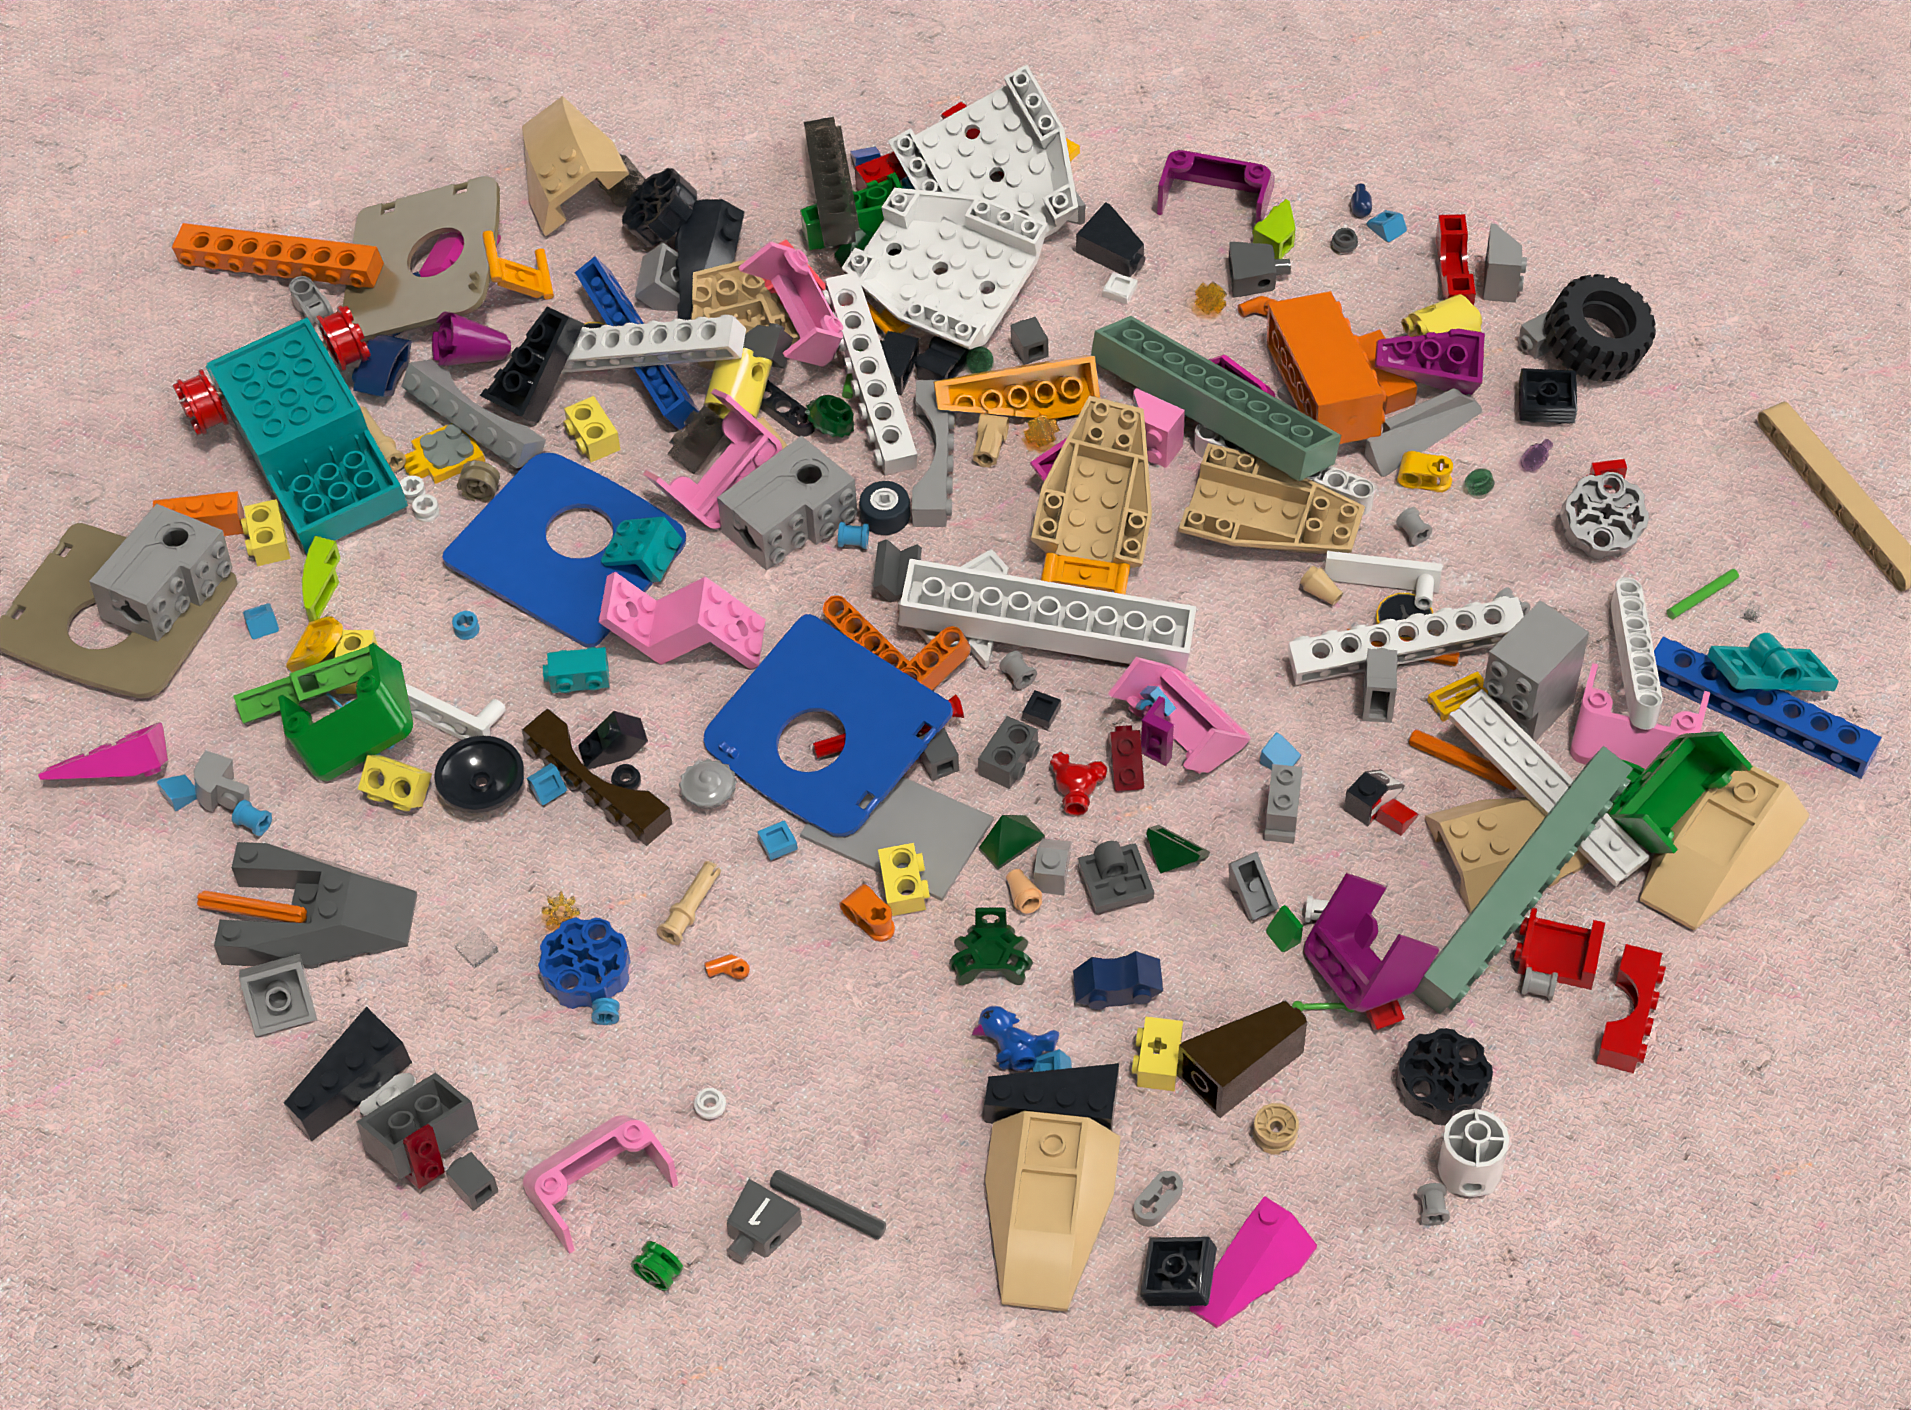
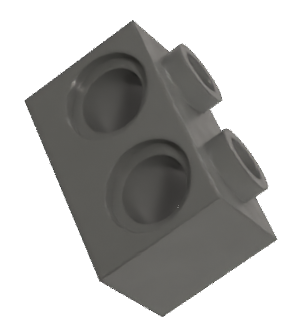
M1006 716L978 758L979 776L1010 789L1016 780L1019 781L1023 777L1029 759H1034L1039 752L1041 744L1038 742V729Z

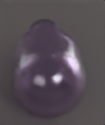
M1544 439L1540 444L1535 443L1531 445L1521 456L1522 467L1530 472L1540 469L1548 460V451L1553 447V443L1549 439Z

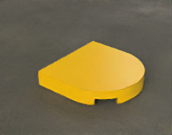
M333 616L309 622L285 667L291 672H295L318 664L338 643L342 635L343 625Z

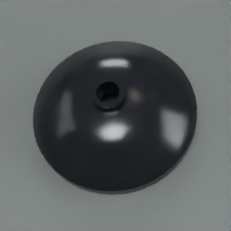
M483 735L463 739L449 747L437 762L434 779L439 795L448 805L463 812L482 813L497 809L508 803L520 790L525 770L521 755L513 745L501 738Z

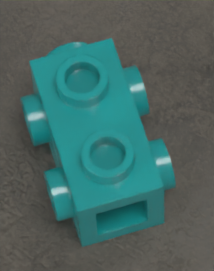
M590 647L570 651L560 650L547 653L548 664L543 665L544 682L550 683L552 693L610 688L606 647Z

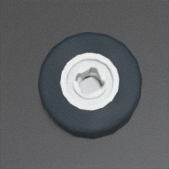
M893 481L874 482L861 493L859 501L860 518L863 525L869 524L870 532L877 535H891L904 529L910 519V498L907 491L900 484Z

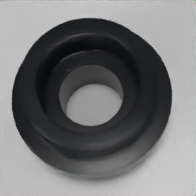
M621 764L612 773L611 782L613 785L635 790L641 783V775L633 765Z

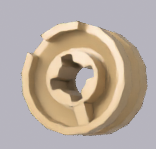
M1271 1103L1263 1106L1254 1118L1253 1139L1256 1145H1259L1263 1148L1264 1152L1271 1155H1280V1152L1290 1151L1295 1146L1298 1138L1299 1119L1296 1113L1289 1106L1281 1103ZM1274 1127H1279L1280 1132H1273L1272 1130Z

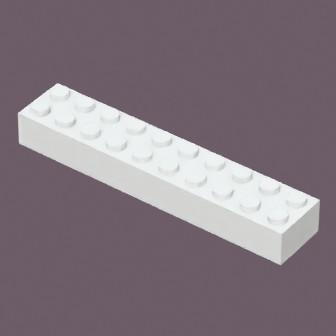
M910 559L900 603L898 625L941 632L946 627L954 626L959 628L966 637L1131 664L1136 657L1171 665L1185 673L1190 654L1196 606Z

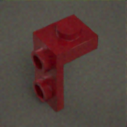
M1132 725L1115 726V732L1108 733L1112 752L1115 791L1142 790L1145 786L1140 730H1132Z
M426 1124L404 1138L403 1144L411 1169V1173L405 1176V1178L414 1186L421 1189L445 1173L434 1129L431 1125Z

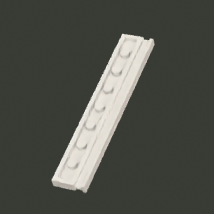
M1483 689L1460 705L1459 709L1449 714V720L1545 816H1547L1574 781ZM1606 813L1595 824L1596 827L1586 840H1583L1579 845L1578 850L1616 887L1621 880L1626 879L1645 864L1649 859V855Z

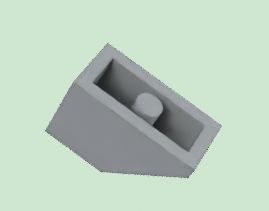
M1042 838L1038 846L1034 869V885L1042 893L1064 896L1072 848L1071 841Z

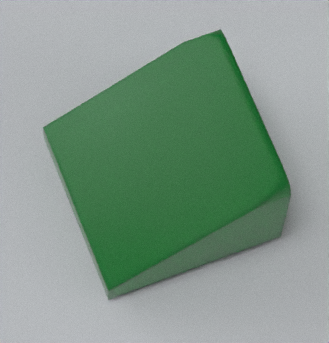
M1283 905L1268 925L1266 933L1281 952H1286L1301 943L1303 925L1291 910Z

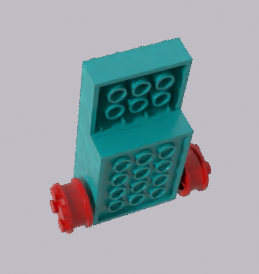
M340 305L337 307V312L324 318L320 315L315 317L323 341H321L310 320L306 317L208 362L206 369L213 383L212 386L202 369L198 370L197 376L184 382L178 379L176 380L177 383L172 385L179 400L184 398V401L180 402L185 415L189 419L194 418L190 420V423L197 436L200 434L206 435L207 429L223 423L225 426L229 424L222 408L224 404L306 554L315 536L335 541L408 506L398 479L371 435L360 406L338 370L339 368L343 372L346 370V365L359 359L365 362L367 357L371 356L364 341L361 342L365 337L359 324L354 325L352 323L354 318L348 306L342 307Z

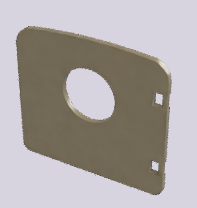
M481 176L469 179L464 183L443 186L399 198L390 203L369 206L358 213L353 244L377 246L384 262L374 288H358L352 285H346L342 307L348 306L354 318L352 323L354 325L359 324L365 337L361 342L374 339L381 334L391 335L434 324L439 315L444 311L465 316L474 312L482 305L486 299L491 279L482 234L485 231H492L495 245H497L499 227L500 187L493 177ZM467 189L466 192L457 194V191ZM395 208L394 211L385 213V210ZM444 232H456L463 236L464 247L462 253L448 269L430 277H418L411 273L410 263L412 257L425 241Z
M76 523L68 528L54 551L49 553L14 599L12 606L6 614L1 616L0 651L40 669L86 685L135 698L152 697L160 693L169 683L237 587V578L233 572H230L215 588L212 596L208 597L201 606L190 603L188 609L173 623L170 631L165 633L158 642L132 631L125 640L109 648L88 649L81 647L69 637L68 630L71 620L80 610L96 603L89 581L127 537L85 523ZM65 547L71 549L65 557L59 556ZM18 609L24 610L18 620L12 618Z

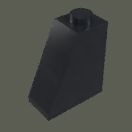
M1107 202L1099 208L1076 234V253L1123 276L1131 277L1136 270H1141L1145 263L1144 243Z

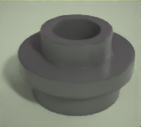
M1340 228L1332 236L1331 243L1333 248L1339 252H1351L1358 246V237L1354 230Z

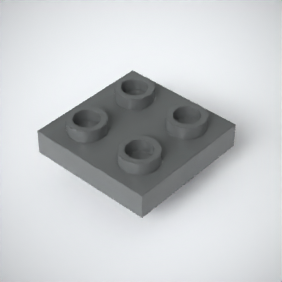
M1106 841L1095 848L1094 854L1078 858V866L1096 914L1154 899L1155 892L1136 843L1120 847L1117 841Z

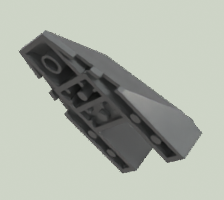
M237 842L231 868L238 886L295 889L291 905L304 907L307 910V920L304 923L219 920L214 948L221 965L256 966L301 954L304 968L313 969L318 968L320 963L337 960L339 963L350 960L351 956L367 952H369V955L408 946L418 895L417 891L334 862L268 843Z

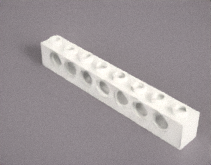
M857 271L826 278L825 290H822V293L834 316L843 325V337L838 348L839 351L845 352L846 358H843L847 374H852V391L854 396H859L861 401L858 404L862 420H867V437L869 443L874 442L876 450H873L876 465L882 466L884 475L917 468V452ZM857 349H863V350H865V351L859 352V351H856V350H857ZM877 394V395H880V396H879V397H872L871 395ZM885 417L887 420H879L878 418ZM892 440L895 443L889 444L886 441Z
M721 315L717 318L697 317L694 320L673 319L670 322L649 321L647 324L626 323L624 326L602 325L601 328L582 327L561 373L741 359L746 328L732 315Z
M1503 596L1494 599L1492 602L1483 604L1472 602L1463 608L1453 610L1452 608H1442L1436 611V613L1428 615L1417 613L1410 615L1407 619L1397 621L1386 619L1372 626L1356 625L1350 630L1342 632L1331 630L1323 633L1321 636L1311 638L1309 636H1300L1289 642L1288 657L1295 684L1298 685L1364 672L1368 648L1397 650V665L1435 658L1441 655L1495 646L1524 616L1518 597L1509 598ZM1493 618L1498 621V624H1489L1485 619ZM1466 624L1470 629L1461 630L1456 625ZM1435 629L1441 632V635L1433 636L1428 631ZM1402 635H1408L1413 640L1406 642L1401 640L1399 637ZM1381 641L1384 646L1375 647L1371 642ZM1350 646L1353 647L1356 651L1353 653H1347L1343 651L1342 648ZM1316 652H1323L1327 655V657L1319 659L1316 658L1313 654Z

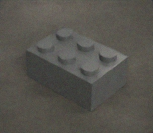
M436 1072L356 1121L364 1150L398 1179H402L411 1173L403 1140L424 1125L429 1124L433 1127L440 1154L479 1130L472 1101Z

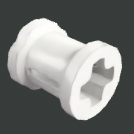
M1308 895L1305 923H1310L1311 920L1317 921L1329 901L1313 899V896Z

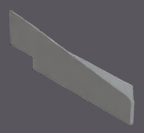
M1453 388L1386 419L1381 436L1370 437L1366 440L1364 457L1381 477H1386L1400 467L1401 459L1405 452L1416 451L1422 453L1482 412V408L1471 394L1465 396L1459 390Z

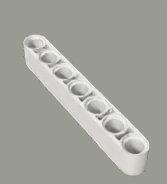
M1199 423L1196 426L1194 449L1199 456H1204L1208 443L1248 453L1235 443L1225 440L1218 433L1206 429L1202 424ZM1329 466L1307 477L1309 480L1364 505L1363 515L1368 514L1372 510L1375 488L1371 481L1333 466Z
M1624 577L1616 581L1610 607L1629 718L1635 727L1652 729L1656 726L1663 700L1642 586L1637 580Z

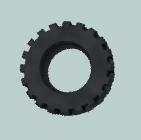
M1594 274L1593 277L1585 275L1573 279L1563 288L1545 317L1544 331L1545 335H1547L1548 346L1553 348V355L1556 359L1560 358L1563 361L1562 365L1565 368L1573 369L1576 371V375L1580 377L1588 376V380L1598 381L1602 379V381H1613L1614 379L1626 377L1628 373H1631L1648 352L1656 335L1654 315H1650L1651 307L1648 302L1644 303L1642 300L1643 296L1638 291H1633L1631 289L1632 286L1625 282L1623 284L1618 281V278L1612 276L1605 278V275ZM1584 317L1603 323L1611 330L1615 338L1606 337L1596 332Z

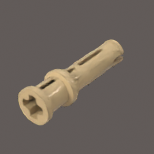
M360 406L367 427L392 471L400 470L405 465V455L396 449V443L391 437L385 436L370 415L368 409Z
M705 861L680 902L670 907V915L664 924H660L657 928V934L665 942L679 945L683 939L682 934L687 926L694 923L696 909L721 873L719 867L713 871L717 866L715 863Z

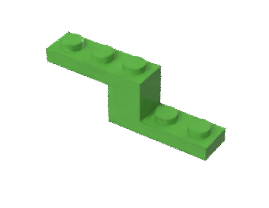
M369 646L289 673V677L234 695L233 697L243 724L279 712L278 697L282 694L299 705L325 696L327 692L358 682L364 673L373 669Z

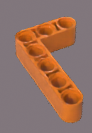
M831 596L823 605V613L836 630L869 651L873 647L880 645L872 653L891 665L898 663L896 668L931 690L969 656L971 651L970 644L962 631L957 627L950 626L943 629L909 661L842 596ZM843 610L840 615L835 616L837 612ZM862 627L859 632L853 634L857 628ZM959 641L956 646L950 647L953 642ZM938 661L935 666L929 667L932 662Z

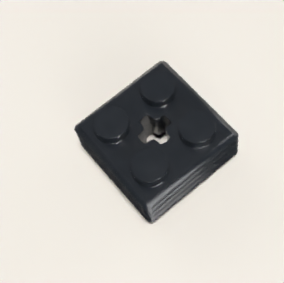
M1522 368L1519 377L1520 420L1531 423H1575L1578 411L1576 371Z
M1208 1236L1150 1238L1140 1292L1142 1299L1145 1300L1148 1306H1207L1210 1299L1217 1246Z

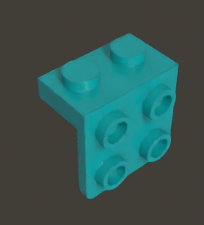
M665 516L624 520L618 525L610 544L605 549L601 562L604 566L637 564L651 582H660L682 538Z

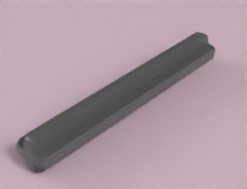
M776 1170L770 1179V1186L875 1239H880L885 1233V1221L784 1171Z

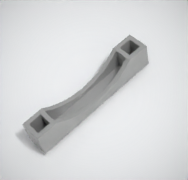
M433 360L411 362L408 364L402 388L515 468L523 467L535 455L542 453L546 439L529 427L502 418L474 403L457 388L450 372Z
M916 380L917 420L932 437L936 450L930 468L912 489L913 527H946L947 516H952V499H947V494H953V477H948V472H953L954 467L953 455H949V450H954V434H949V429H955V413L950 412V410L937 409L933 382L939 380Z

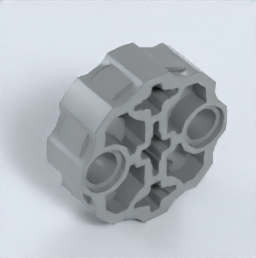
M1606 472L1603 475L1597 476L1588 475L1577 482L1572 493L1562 505L1560 518L1565 527L1564 536L1572 547L1580 548L1590 558L1602 560L1607 556L1615 555L1620 557L1626 554L1635 545L1649 521V513L1644 504V493L1638 485L1629 483L1621 474ZM1603 485L1612 486L1615 489V493L1610 494L1606 492ZM1575 503H1577L1578 512H1580L1577 517L1575 507H1573ZM1601 512L1606 513L1605 516H1606V518H1608V519H1604V518H1603L1604 515H1603V513H1601ZM1631 515H1633V523L1636 525L1634 529H1632V520L1629 519ZM1594 538H1601L1606 546H1597Z

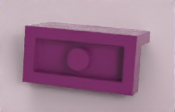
M1159 696L1142 719L1141 748L1142 755L1167 766L1172 759L1174 724L1164 720L1165 698Z

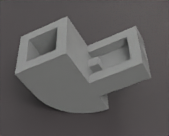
M205 750L195 766L196 798L205 809L211 812L217 804H221L228 809H235L242 800L246 799L250 802L249 786L233 780V759Z

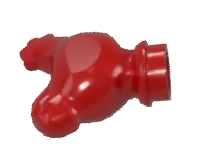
M1063 752L1053 754L1050 765L1053 766V772L1056 774L1057 789L1065 795L1062 800L1064 811L1075 816L1085 814L1090 805L1088 796L1095 790L1097 783L1106 778L1107 766L1102 761H1094L1087 765L1070 763L1069 754H1064Z

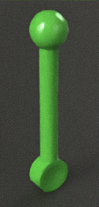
M1295 1001L1292 1004L1293 1008L1296 1007L1301 1011L1345 1009L1347 1012H1354V1010L1347 1008L1344 1003L1303 1004L1301 1001Z

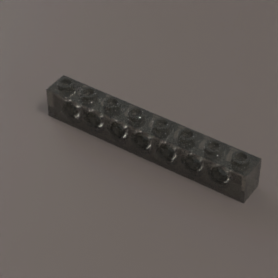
M834 117L804 122L824 247L856 242L855 231H860L841 125H835Z

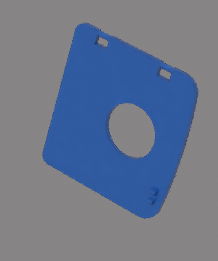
M541 453L531 458L444 550L442 557L447 567L578 644L590 648L600 644L610 632L609 629L599 623L607 576L616 572L643 592H646L654 582L648 579L637 564L604 566L601 559L606 547L601 552L586 558H570L557 553L551 548L546 539V532L552 520L570 509H592L600 512L610 521L613 527V538L618 525L624 520L665 516L682 538L672 560H675L686 545V532L680 523L666 513L601 474L556 453Z
M805 614L793 624L709 723L704 732L703 740L706 749L714 758L720 760L722 764H729L730 770L734 771L736 776L759 793L818 829L832 836L845 837L855 833L870 817V813L884 800L927 748V744L951 719L953 708L948 700L816 616ZM809 712H825L835 716L844 725L846 740L841 754L833 763L817 771L802 772L790 768L781 760L778 751L779 739L784 728L793 719ZM926 724L931 729L921 740L916 735ZM867 794L873 796L874 798L865 809L858 806Z

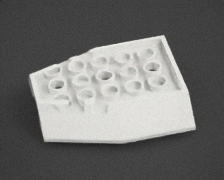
M1027 64L1004 77L1006 85L924 131L915 135L910 128L888 140L915 190L980 196L1047 223L1048 228L1045 237L1058 231L1078 209L1064 127ZM976 128L980 130L979 136L975 139L967 138L966 133L969 129ZM1001 171L1005 176L1000 182H993L990 179L993 172Z
M894 188L882 206L884 221L864 251L854 248L842 266V270L846 274L857 271L862 288L898 320L969 350L986 344L1036 266L1048 224L977 195ZM892 249L901 250L900 254L894 256L888 254ZM938 268H946L948 270L941 275L934 273ZM985 287L995 289L992 293H981V290Z

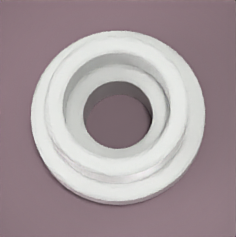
M714 1088L703 1089L695 1098V1111L704 1119L719 1117L726 1108L724 1095ZM708 1103L716 1104L715 1106L710 1108L705 1107Z

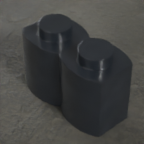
M936 335L933 336L929 343V348L924 353H920L915 361L917 378L921 380H944L957 377L958 373L969 362L972 356V349L969 350Z

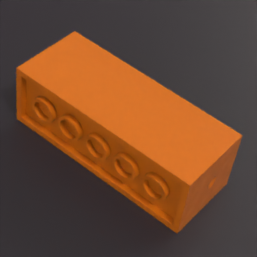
M1328 291L1268 303L1267 347L1298 411L1341 435L1339 444L1381 436V426L1385 423V415L1382 408L1383 403L1386 402V392L1383 386H1379L1376 371L1370 368L1366 352L1361 351L1358 336L1356 334L1353 335L1350 321L1342 313L1340 301H1336L1332 292Z

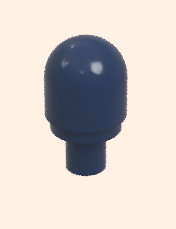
M1362 183L1355 186V192L1351 197L1352 213L1359 218L1367 217L1372 211V197L1366 191L1365 184Z

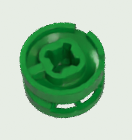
M647 1241L641 1248L642 1254L636 1255L632 1260L631 1267L645 1282L656 1283V1289L667 1291L673 1284L672 1278L679 1276L683 1270V1265L668 1249L656 1242Z

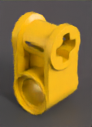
M1416 451L1405 452L1401 459L1397 477L1398 483L1403 487L1411 489L1417 488L1445 492L1452 485L1450 474L1453 471V462L1443 455L1423 454ZM1441 463L1443 464V470H1440ZM1437 478H1440L1439 485L1437 484Z

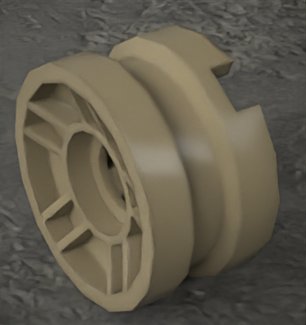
M476 460L468 461L461 470L457 489L462 490V496L475 502V499H482V503L489 502L495 496L500 474L489 463Z

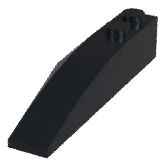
M723 199L696 200L691 216L677 230L675 249H678L676 270H679V281L676 283L677 292L680 294V302L677 304L678 319L692 320L693 272L732 263L734 260L745 212Z

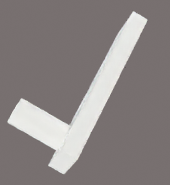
M1327 551L1325 572L1332 581L1416 590L1415 605L1419 609L1426 610L1432 606L1433 592L1439 593L1442 564Z
M406 684L412 716L461 740L473 736H490V727L506 711L502 702L493 699L475 717Z

